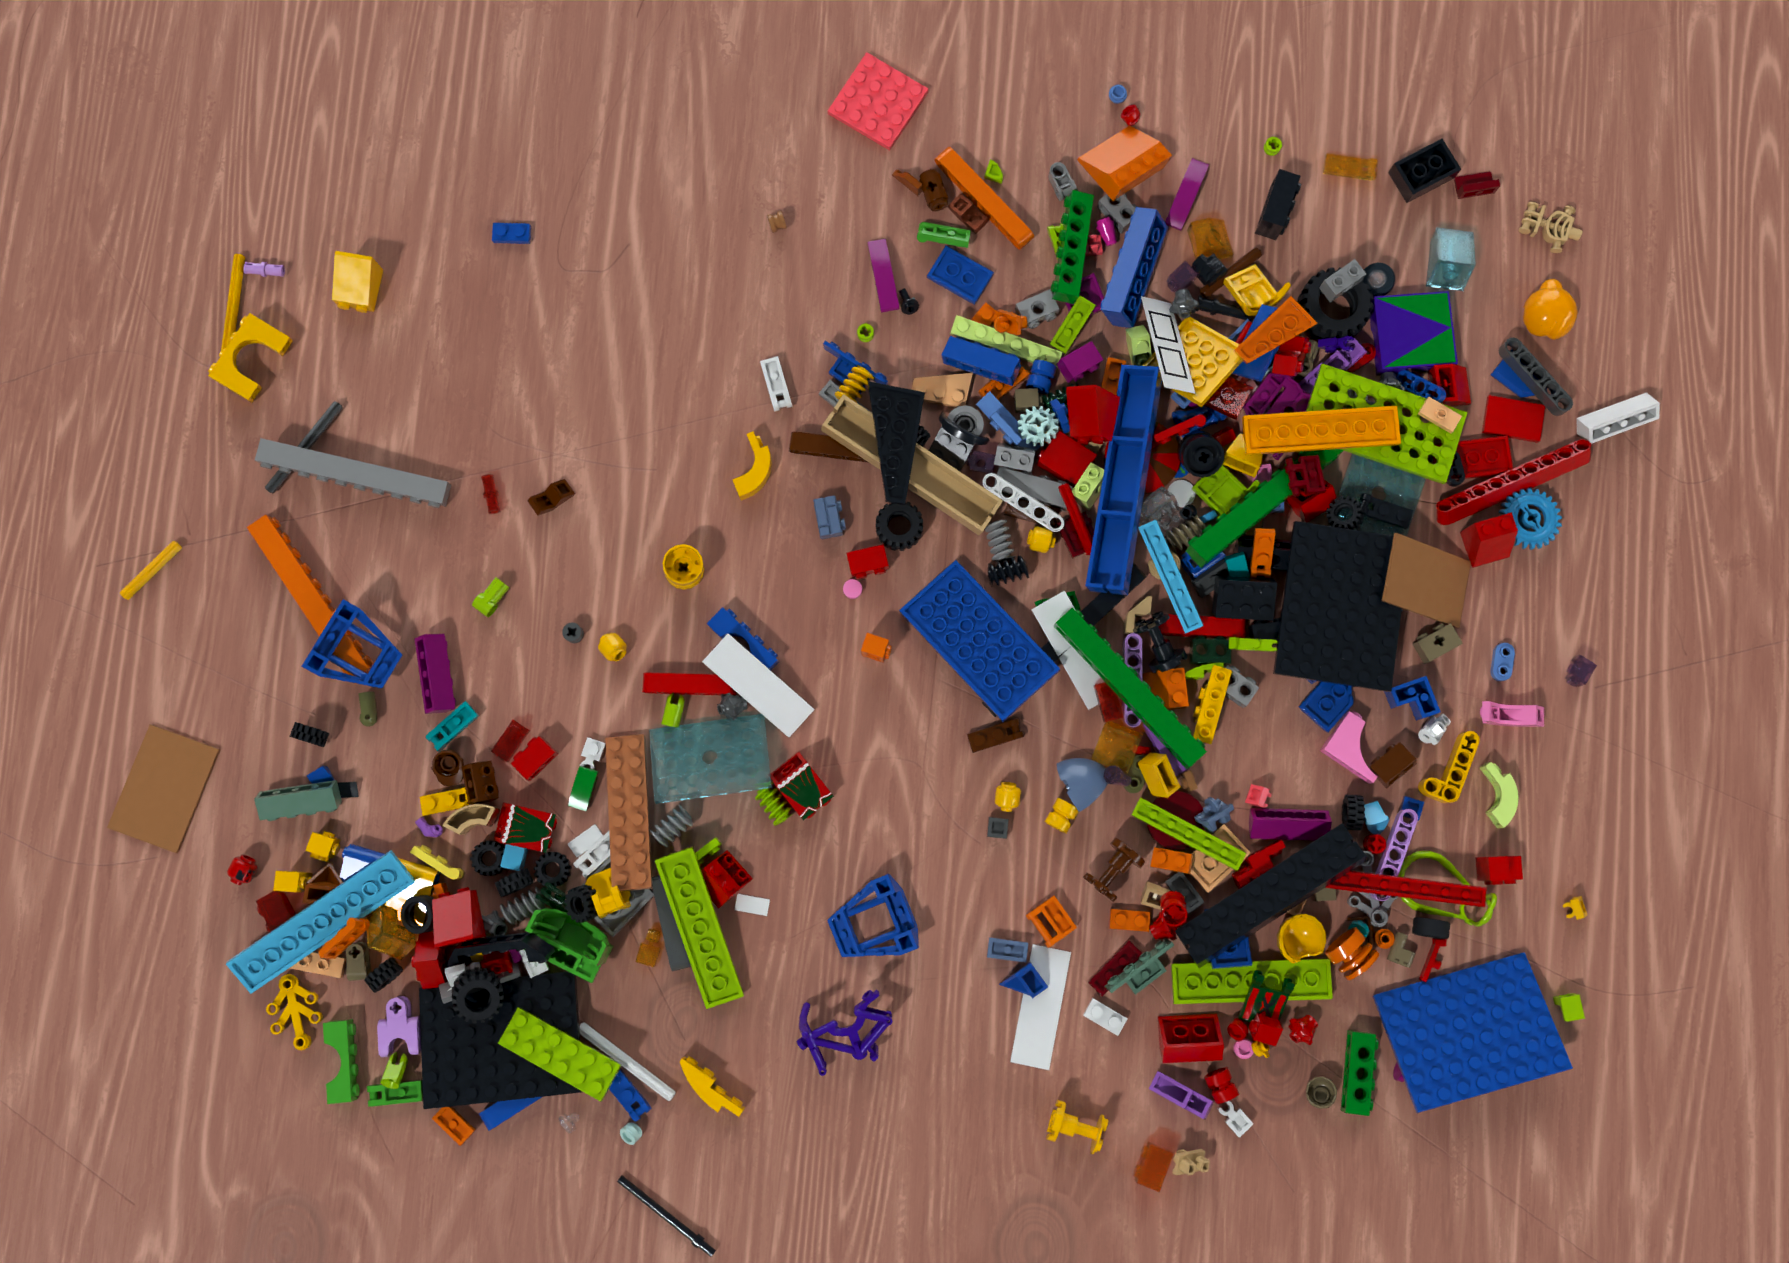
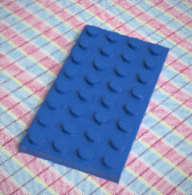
M957 560L899 610L1002 722L1060 671V668Z

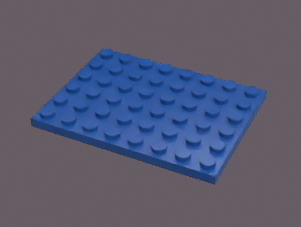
M1525 952L1428 979L1427 982L1421 981L1373 995L1416 1113L1573 1069Z

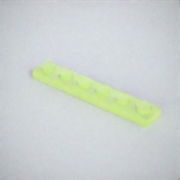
M958 315L955 317L950 332L953 336L962 337L973 343H980L988 348H996L1005 354H1014L1018 358L1031 363L1034 360H1044L1057 367L1056 364L1061 359L1063 353L1007 332H997L992 327Z

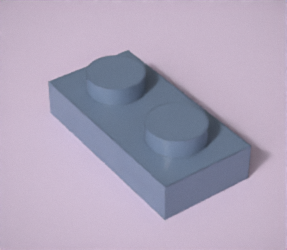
M989 937L987 958L1026 963L1028 942Z

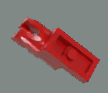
M1278 840L1245 858L1248 866L1244 865L1232 874L1238 889L1250 883V879L1253 881L1274 867L1269 856L1271 855L1273 858L1282 853L1281 849L1286 847L1282 840Z

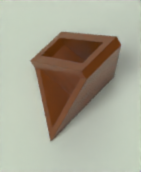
M330 861L306 882L302 903L312 904L343 883Z

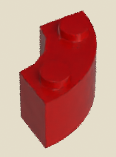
M1295 336L1280 345L1279 350L1274 356L1272 373L1296 376L1298 373H1301L1306 353H1310L1311 350L1310 338Z

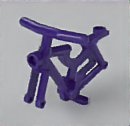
M868 990L862 996L863 1000L854 1007V1014L857 1016L856 1021L846 1028L838 1027L837 1021L833 1020L812 1031L807 1022L810 1004L808 1002L803 1004L799 1016V1030L802 1037L796 1042L802 1050H805L807 1047L809 1048L819 1075L824 1076L827 1072V1064L824 1061L819 1046L850 1053L857 1060L864 1059L867 1056L868 1050L870 1052V1059L873 1062L878 1059V1045L874 1042L893 1022L891 1011L867 1007L868 1004L880 996L878 990L874 992ZM865 1019L878 1021L861 1041L858 1031L863 1026ZM827 1032L833 1036H849L852 1046L819 1038V1036Z

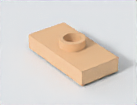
M1431 397L1426 398L1418 412V415L1449 433L1455 430L1462 417Z

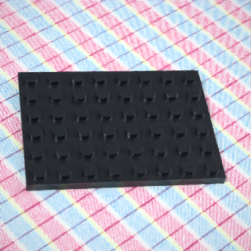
M1299 521L1293 522L1273 674L1378 691H1392L1402 608L1383 602L1382 597L1394 536Z
M570 972L540 974L532 978L530 976H522L502 983L503 1005L499 1007L497 1015L493 1013V1018L491 1020L486 1018L483 1023H481V1020H477V1023H472L471 1019L466 1022L463 1016L460 1018L457 1015V1011L453 1009L452 1001L443 1004L439 987L419 988L423 1109L582 1093L581 1090L498 1044L518 1007L580 1041L576 975ZM484 989L465 997L471 1002L479 1003L487 999L490 993Z

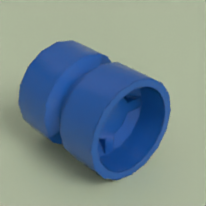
M1034 360L1030 371L1032 375H1029L1026 387L1028 389L1038 388V393L1048 394L1052 384L1050 379L1054 378L1057 367L1044 360Z

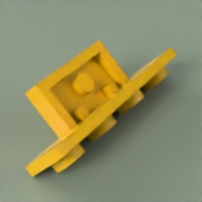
M1216 665L1212 667L1208 684L1204 688H1200L1198 698L1201 700L1199 706H1195L1193 712L1194 722L1196 723L1193 737L1206 744H1212L1232 673L1230 669Z

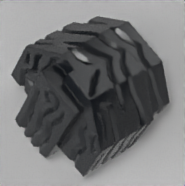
M1214 253L1209 257L1201 254L1191 266L1195 276L1201 280L1203 285L1207 284L1209 287L1225 276L1228 271Z

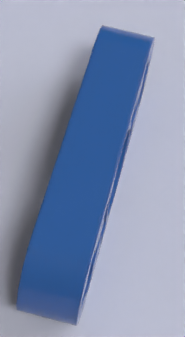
M1403 370L1396 376L1401 385L1415 395L1424 398L1431 397L1439 403H1442L1446 398L1444 388L1413 372ZM1404 377L1412 380V383L1405 382L1403 380ZM1423 382L1425 387L1423 391L1418 392L1417 385ZM1430 390L1437 392V394H1439L1438 397L1436 398L1434 395L1430 394Z

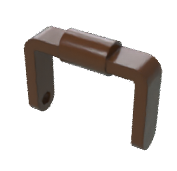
M1368 916L1347 918V921L1365 919L1366 925L1369 928V934L1366 938H1368V943L1373 946L1374 929Z

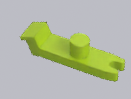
M1229 637V649L1277 651V648L1272 647L1273 644H1278L1277 640Z

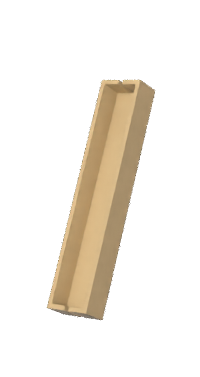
M843 394L834 410L823 423L821 431L880 469L872 413ZM916 443L908 489L977 535H980L1003 500Z

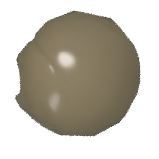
M1323 1076L1314 1077L1307 1084L1306 1097L1309 1103L1316 1108H1329L1336 1100L1337 1089L1330 1079Z

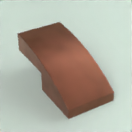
M961 193L948 205L952 213L975 234L989 222L988 217L976 209L974 203Z

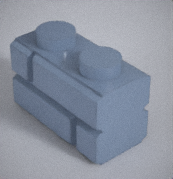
M836 496L814 499L820 538L823 540L842 536V530H846L844 518L840 519L839 512L842 511L841 501H837Z

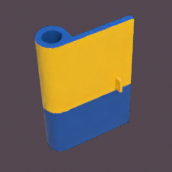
M354 844L346 846L342 852V858L344 859L340 873L341 880L345 882L382 857L384 853ZM398 858L413 876L415 883L372 912L401 921L400 912L405 901L420 895L431 897L434 890L433 885L438 884L441 872L431 867ZM417 903L414 908V918L420 926H424L427 910L422 903Z

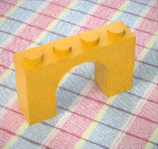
M249 313L248 316L242 318L238 331L233 332L230 336L228 346L220 351V358L217 363H213L210 366L208 376L252 403L262 387L239 372L236 364L239 351L246 345L258 343L283 356L293 341L284 333Z

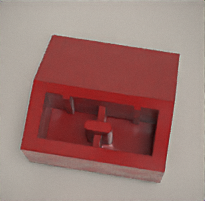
M1456 364L1434 365L1428 371L1429 381L1444 388L1446 391V398L1442 404L1448 406L1471 404L1466 367ZM1430 390V394L1437 398L1439 394Z
M728 850L701 870L711 900L718 909L753 879Z

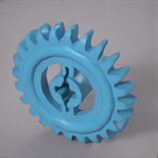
M1527 488L1526 492L1524 489H1520L1519 494L1513 492V497H1506L1507 502L1501 504L1505 509L1499 510L1498 513L1504 515L1512 512L1518 529L1514 546L1522 542V549H1525L1528 544L1530 550H1533L1535 545L1540 549L1543 544L1545 546L1549 545V540L1554 541V535L1559 534L1557 528L1562 527V524L1558 520H1561L1562 516L1557 515V513L1561 509H1555L1558 503L1551 502L1552 496L1546 498L1545 491L1539 494V489L1537 488L1533 492L1531 488ZM1528 505H1533L1542 511L1544 516L1542 527L1539 524L1541 521L1540 513L1535 509H1530ZM1520 510L1522 514L1518 518V512ZM1530 528H1532V529L1534 530V532H1532V531H1527V530H1525V529H1530Z

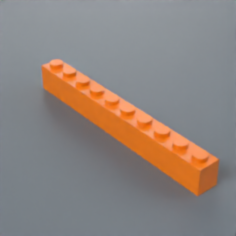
M265 514L249 525L247 529L320 636L336 611L331 606L332 600L326 593H322L320 582L316 578H312L310 575L311 569L306 563H302L300 560L301 554L295 547L292 548L290 545L291 539L285 532L282 533L279 528L281 527L279 521L275 517L271 518ZM347 630L333 654L368 674L373 662L368 655L363 654L361 651L363 649L362 645L357 639L354 640L351 636L352 632ZM341 668V670L343 671V673H346V674L355 676V675H353V674L349 673L348 671H346V670H344V669Z

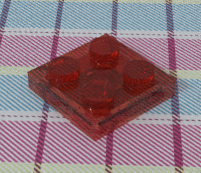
M1229 376L1204 406L1237 420L1254 387Z

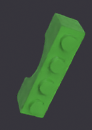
M353 1019L323 1023L324 1043L334 1047L341 1059L338 1075L326 1084L327 1104L352 1102L357 1100V1096L360 1093L359 1085L356 1082V1076L358 1075V1065L355 1064L357 1045L354 1044L356 1025L353 1023Z

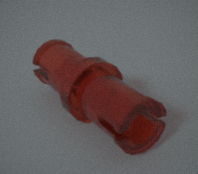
M492 474L484 475L481 479L484 487L483 497L486 498L488 513L496 514L500 512L497 498L499 493L495 488Z

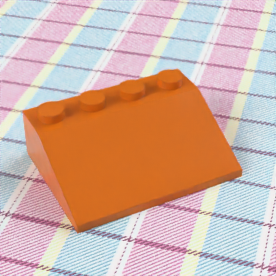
M1128 126L1083 154L1077 160L1111 200L1114 201L1162 170L1172 154L1160 141L1132 126Z

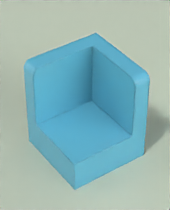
M506 844L500 866L516 871L524 869L529 849Z

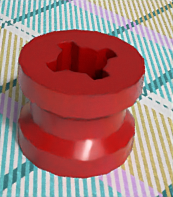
M1378 834L1368 835L1363 840V848L1372 854H1380L1386 849V840Z

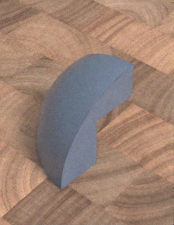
M1073 758L1056 764L1059 777L1068 789L1067 794L1079 812L1087 808L1102 794L1110 779L1109 770L1100 763L1090 759Z

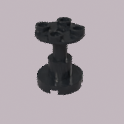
M1163 611L1154 613L1152 618L1146 621L1141 619L1134 623L1135 628L1133 632L1138 634L1148 631L1154 643L1151 648L1156 658L1149 663L1152 673H1156L1157 669H1160L1161 672L1170 670L1181 664L1180 659L1186 660L1188 657L1183 648L1173 649L1170 640L1164 639L1159 626L1170 617L1168 614H1164Z

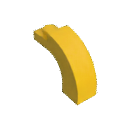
M754 431L747 433L755 455L753 467L746 474L732 479L741 501L759 492L766 484L771 473L772 460L768 445L762 447L761 438L759 435L755 436Z

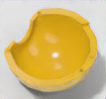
M1307 914L1292 915L1280 925L1277 933V946L1281 954L1291 963L1300 962V959L1303 957L1317 956L1324 951L1326 932L1322 923L1314 916Z

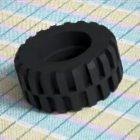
M1333 267L1328 268L1326 272L1322 270L1316 276H1312L1297 300L1304 310L1318 323L1305 332L1310 331V336L1314 339L1316 337L1320 339L1343 338L1344 336L1355 337L1369 321L1374 304L1371 303L1373 294L1368 292L1370 290L1369 285L1361 281L1341 295L1349 303L1350 316L1346 319L1337 320L1324 314L1319 305V297L1323 294L1319 287L1325 279L1337 271Z

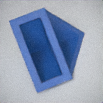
M1031 962L999 984L1029 995L1032 999L1048 988Z

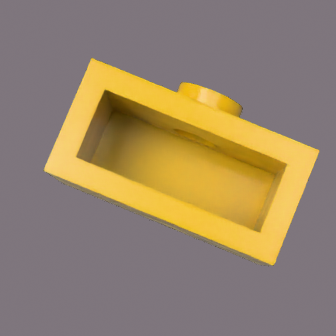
M1150 752L1138 762L1152 796L1168 798L1180 788L1166 754Z

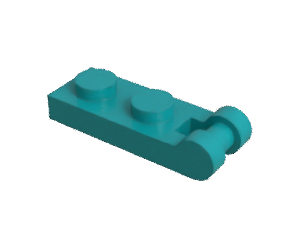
M465 701L430 731L425 738L435 745L434 748L439 752L477 719L479 715ZM439 733L444 736L441 740L437 737Z

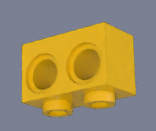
M276 871L273 891L304 892L306 882L312 878L313 873Z

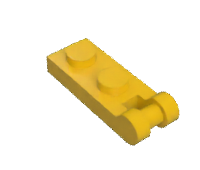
M465 787L420 797L422 816L458 810L469 805ZM465 794L466 801L462 802L461 795Z

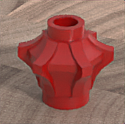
M1160 912L1157 920L1149 925L1153 937L1156 940L1168 938L1174 941L1177 939L1175 930L1180 926L1167 925L1163 921Z
M1308 1014L1300 1019L1291 1018L1289 1020L1290 1025L1288 1026L1291 1030L1289 1034L1291 1040L1295 1043L1304 1042L1311 1045L1314 1038L1313 1034L1318 1027L1317 1021Z

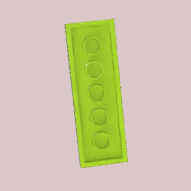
M520 1007L517 1008L498 1042L501 1046L600 1102L603 1101L622 1064Z

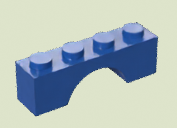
M722 607L707 622V625L721 639L727 634L744 639L749 644L750 653L771 671L779 663L776 659L778 655L771 648L767 650L763 646L765 642L758 635L753 637L749 633L751 629L744 622L740 624L735 619L737 615L730 608L726 611Z

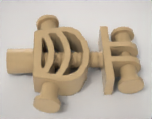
M1528 202V210L1524 212V216L1527 218H1523L1521 221L1523 225L1519 228L1520 233H1530V237H1534L1538 232L1539 226H1542L1543 239L1553 244V247L1550 249L1552 253H1561V245L1568 238L1576 241L1580 239L1582 230L1572 227L1574 218L1571 215L1576 211L1574 207L1567 205L1564 208V212L1555 211L1546 220L1542 219L1546 206L1542 205L1537 213L1535 210L1538 209L1539 204ZM1557 218L1554 223L1551 222V219Z

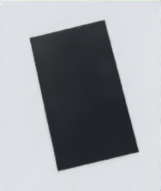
M338 782L341 798L359 797L357 782Z

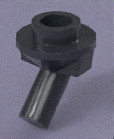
M905 288L899 291L904 301L900 305L902 312L907 315L915 313L919 309L918 301L914 297L910 299Z

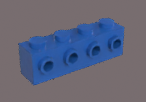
M950 336L941 355L944 364L1013 386L1021 369L1020 358L1016 355L1002 353L996 348L989 349L980 343L968 342L962 337Z

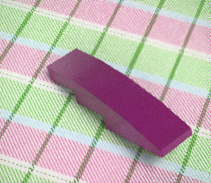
M886 239L869 241L867 243L881 313L899 310Z

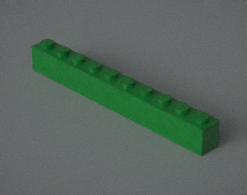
M1343 450L1301 451L1298 456L1319 455L1321 469L1323 470L1336 460ZM1298 458L1296 460L1293 459L1294 464H1298ZM1278 469L1272 474V479L1269 482L1263 481L1257 487L1259 490L1255 493L1253 491L1248 493L1243 498L1244 502L1241 504L1237 502L1230 508L1231 512L1228 515L1223 513L1216 520L1217 523L1214 526L1208 525L1202 531L1203 535L1200 537L1196 535L1188 542L1190 546L1186 552L1200 568L1204 567L1292 495V491L1289 490L1288 486L1290 482L1285 469L1282 471ZM1296 472L1297 480H1302L1301 473Z
M1071 608L1054 624V628L1186 769L1190 768L1207 752L1204 749L1205 745L1203 742L1191 735L1192 731L1185 724L1182 725L1177 720L1178 716L1176 713L1164 706L1165 702L1158 695L1155 696L1150 691L1151 687L1137 677L1138 673L1131 666L1128 668L1124 663V658L1118 652L1114 653L1110 648L1111 644L1105 638H1100L1097 634V629L1092 624L1088 625L1086 623L1084 615L1079 610L1075 611Z

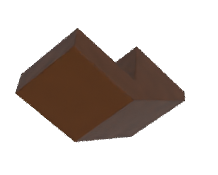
M563 479L551 483L545 492L531 496L527 501L537 516L554 510L573 497L575 493L567 481Z

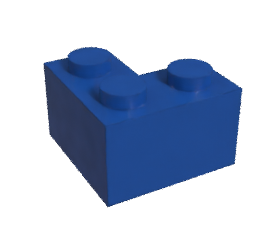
M1427 676L1395 686L1391 692L1384 691L1391 709L1409 703L1416 721L1441 712Z

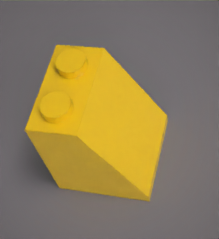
M335 251L332 300L338 305V308L344 310L354 308L362 313H367V311L374 312L383 269L371 256Z

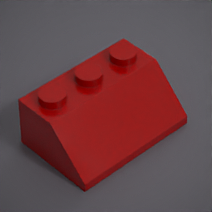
M1217 1014L1158 1016L1159 1046L1162 1063L1220 1061L1223 1059L1224 1042Z

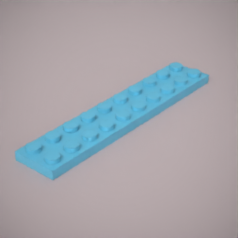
M390 850L228 960L226 966L249 993L252 994L331 940L340 929L347 925L349 918L360 919L365 917L415 883V879L393 851Z

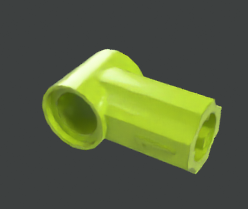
M495 577L484 593H480L474 599L472 606L484 616L490 617L496 611L497 603L510 587Z

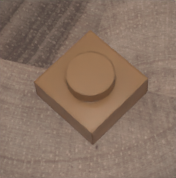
M1191 770L1181 774L1180 782L1183 789H1187V792L1198 789Z

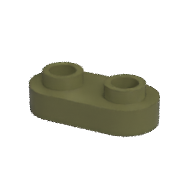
M1142 755L1133 757L1128 765L1123 786L1129 793H1137L1143 788L1145 779L1140 768L1136 766V763L1144 758ZM1131 780L1137 781L1136 787L1131 786Z

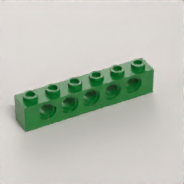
M1072 190L1070 195L1065 197L1063 207H1066V210L1061 218L1063 230L1061 229L1058 237L1061 243L1056 251L1058 263L1055 264L1053 274L1056 276L1055 281L1053 280L1051 285L1052 299L1074 304L1079 298L1094 199L1092 194Z

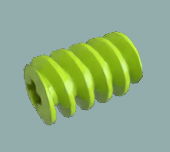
M772 781L757 791L758 794L755 799L756 801L762 799L759 804L760 807L767 806L764 812H771L768 818H776L773 822V825L776 826L786 821L793 814H789L792 809L791 807L784 808L787 803L786 800L779 801L783 795H775L778 789H771Z

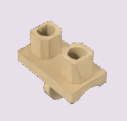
M1202 1149L1192 1151L1177 1150L1173 1158L1176 1165L1172 1173L1175 1175H1193L1197 1171L1202 1173L1208 1172L1210 1161L1204 1157L1205 1151Z

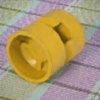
M1057 798L1052 807L1054 812H1050L1044 822L1067 834L1071 827L1070 820L1075 819L1079 811L1072 804Z

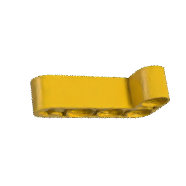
M1467 731L1457 736L1441 780L1431 777L1422 779L1419 782L1418 790L1422 795L1441 803H1452L1458 800L1479 745L1480 738L1476 732ZM1465 737H1468V740L1471 741L1469 744H1467L1468 741L1465 739ZM1459 753L1465 758L1463 763L1458 760ZM1453 771L1458 775L1457 781L1451 778ZM1427 782L1433 785L1431 792L1426 789ZM1446 789L1451 792L1450 799H1447L1444 795Z

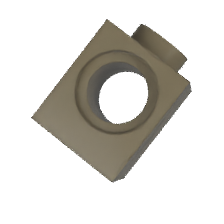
M1038 388L1015 389V413L1026 412V409L1032 411L1033 406L1038 410L1039 406H1042V395L1038 394Z

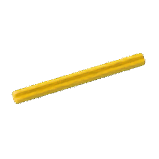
M234 254L221 350L228 346L230 336L236 331L245 256L242 254Z

